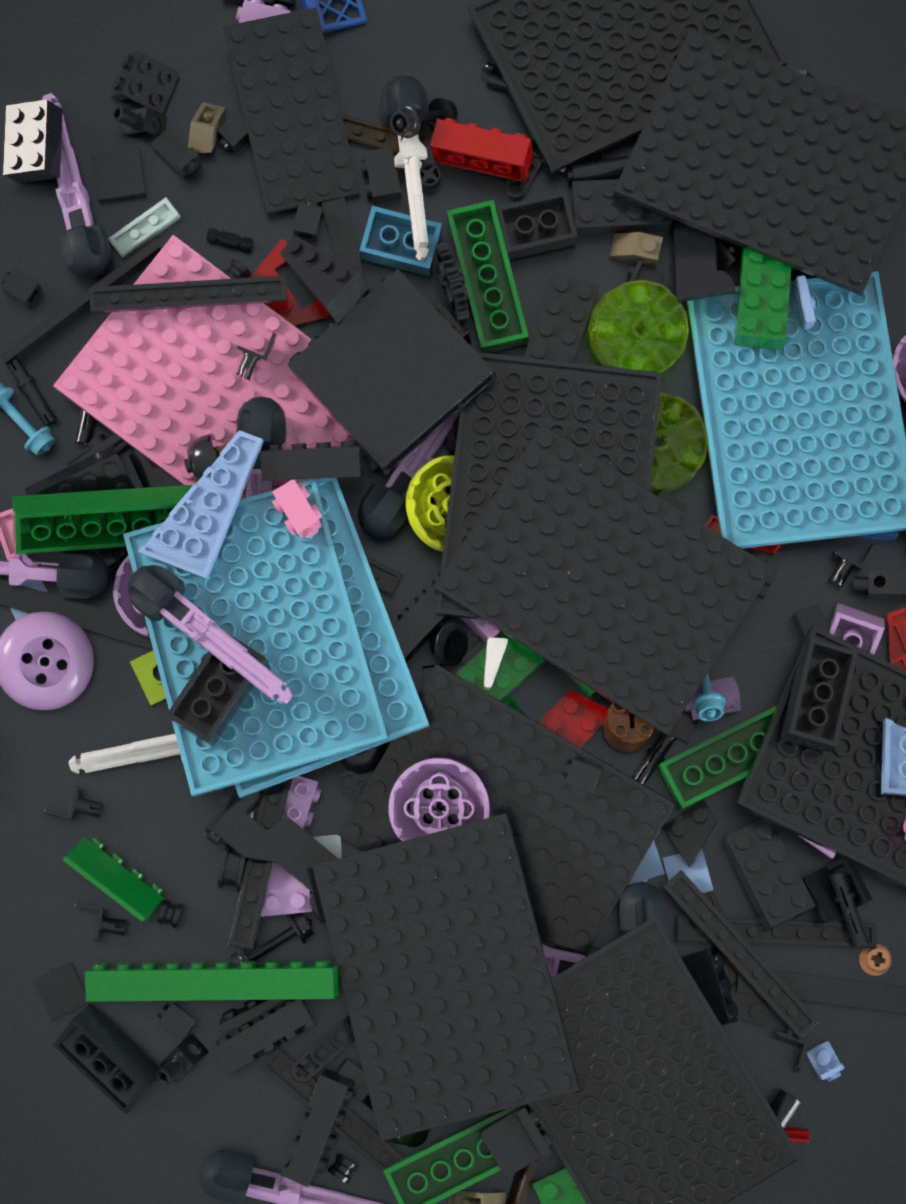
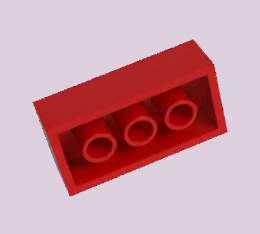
M445 118L444 120L437 119L430 143L435 163L526 183L534 159L531 139L526 135L519 133L514 135L505 134L504 131L496 128L491 130L482 129L481 126L473 123L468 125L459 124L456 120Z

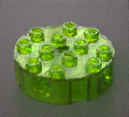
M647 280L625 282L604 293L593 307L588 324L590 347L599 363L606 367L660 373L667 370L685 350L689 334L687 314L681 302L679 303L676 296L670 293L671 291L662 284ZM635 326L641 329V333L638 334V332L635 331Z
M660 393L655 443L661 440L662 445L660 447L655 446L650 488V492L653 494H660L662 490L666 493L674 492L690 483L701 469L709 445L706 426L697 409L681 397Z

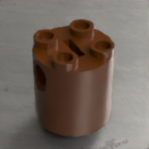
M613 702L608 709L603 725L606 740L612 747L623 752L638 751L644 747L655 730Z

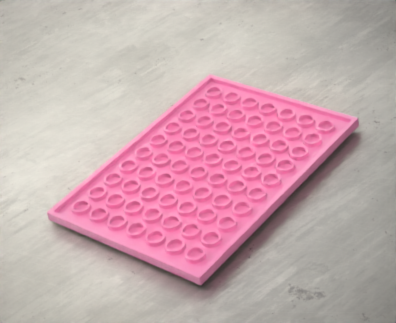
M172 235L133 285L231 278L176 236ZM264 303L111 312L53 385L60 393L183 485H194L199 481L193 473L188 474L184 464V459L188 458L187 450L189 445L195 439L213 433L216 439L212 441L214 447L229 443L233 436L236 435L237 416L240 408L245 402L254 397L272 398L280 404L285 412L286 442L282 445V449L292 448L291 444L306 443L307 448L316 447L318 442H331V446H341L342 441L353 440L294 376L287 365L295 353L302 352L308 347L311 339ZM272 334H277L268 361L263 359L257 361L251 380L244 378L247 368L244 371L243 377L237 376L236 373L244 354H242L243 351L235 348L236 345L264 355ZM294 479V480H295L296 483H300V482H303V481H306V480H310V479ZM273 480V490L291 480ZM246 486L241 496V499L247 498Z

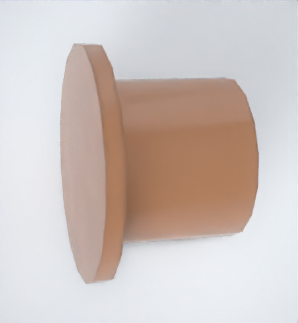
M876 944L874 949L863 948L859 955L861 968L871 976L882 975L891 966L892 958L890 952L881 944Z

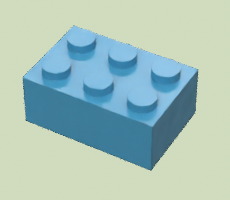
M372 206L359 250L360 259L430 277L436 257L435 245L439 244L442 235V224L426 220L427 249H429V252L424 261H419L416 258L417 252L414 250L411 216Z

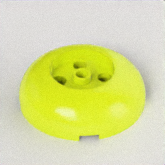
M455 456L438 457L423 465L411 479L406 493V512L412 529L426 545L440 552H443L445 519L447 520L450 495L446 492V487L451 488ZM430 498L435 500V505L431 504Z

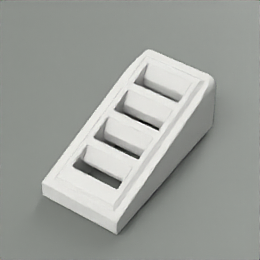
M489 637L487 640L484 675L485 690H490L507 647L508 639Z

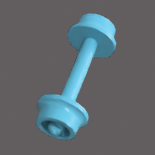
M0 382V408L30 437L24 448L27 451H32L36 456L43 455L55 443V438L50 433L51 429L45 426L36 431L8 401L13 395L14 390Z
M707 673L701 683L702 695L693 701V709L698 713L701 720L715 721L723 716L726 699L723 695L712 692L709 673Z

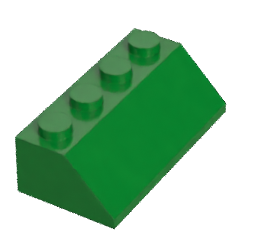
M84 837L63 858V861L140 921L148 923L161 907L164 899H166L162 896L164 891L154 883H151L150 886L142 881L144 875L133 867L130 871L122 865L125 861L114 852L109 855L103 851L105 845L93 837L90 841Z

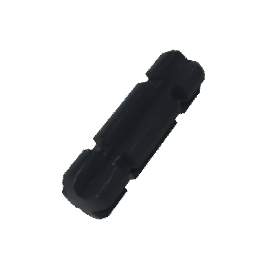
M209 228L207 231L206 239L208 242L215 244L219 242V245L235 249L239 247L246 252L252 250V238L245 236L241 238L240 235L226 231L219 232L218 229Z

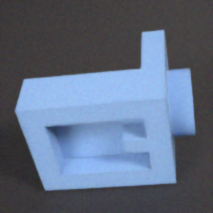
M827 1040L806 1052V1056L820 1080L827 1079L830 1082L841 1076L840 1071L845 1069Z

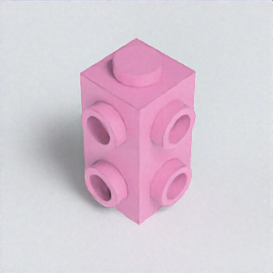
M293 479L272 491L276 498L272 503L279 514L285 513L288 518L285 524L292 535L297 533L299 538L302 539L304 537L310 538L318 533V529L322 527L319 521L322 515L315 504L309 505L306 500L309 494L303 484L297 485Z

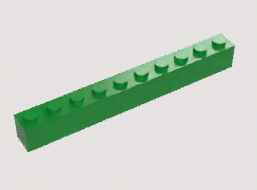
M303 960L290 961V965H281L280 961H267L265 965H256L255 961L240 962V965L231 966L229 961L216 962V966H206V962H192L191 966H182L181 962L166 963V966H157L156 962L142 963V967H133V963H119L117 967H108V963L93 964L92 968L85 971L86 1002L334 999L339 995L338 964H330V960L315 961V964L305 965Z

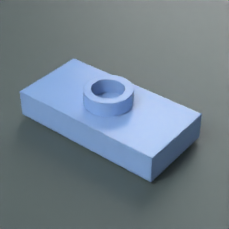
M805 275L798 276L794 281L793 290L802 329L808 330L812 329L816 322L813 310L815 309L814 295L809 293Z

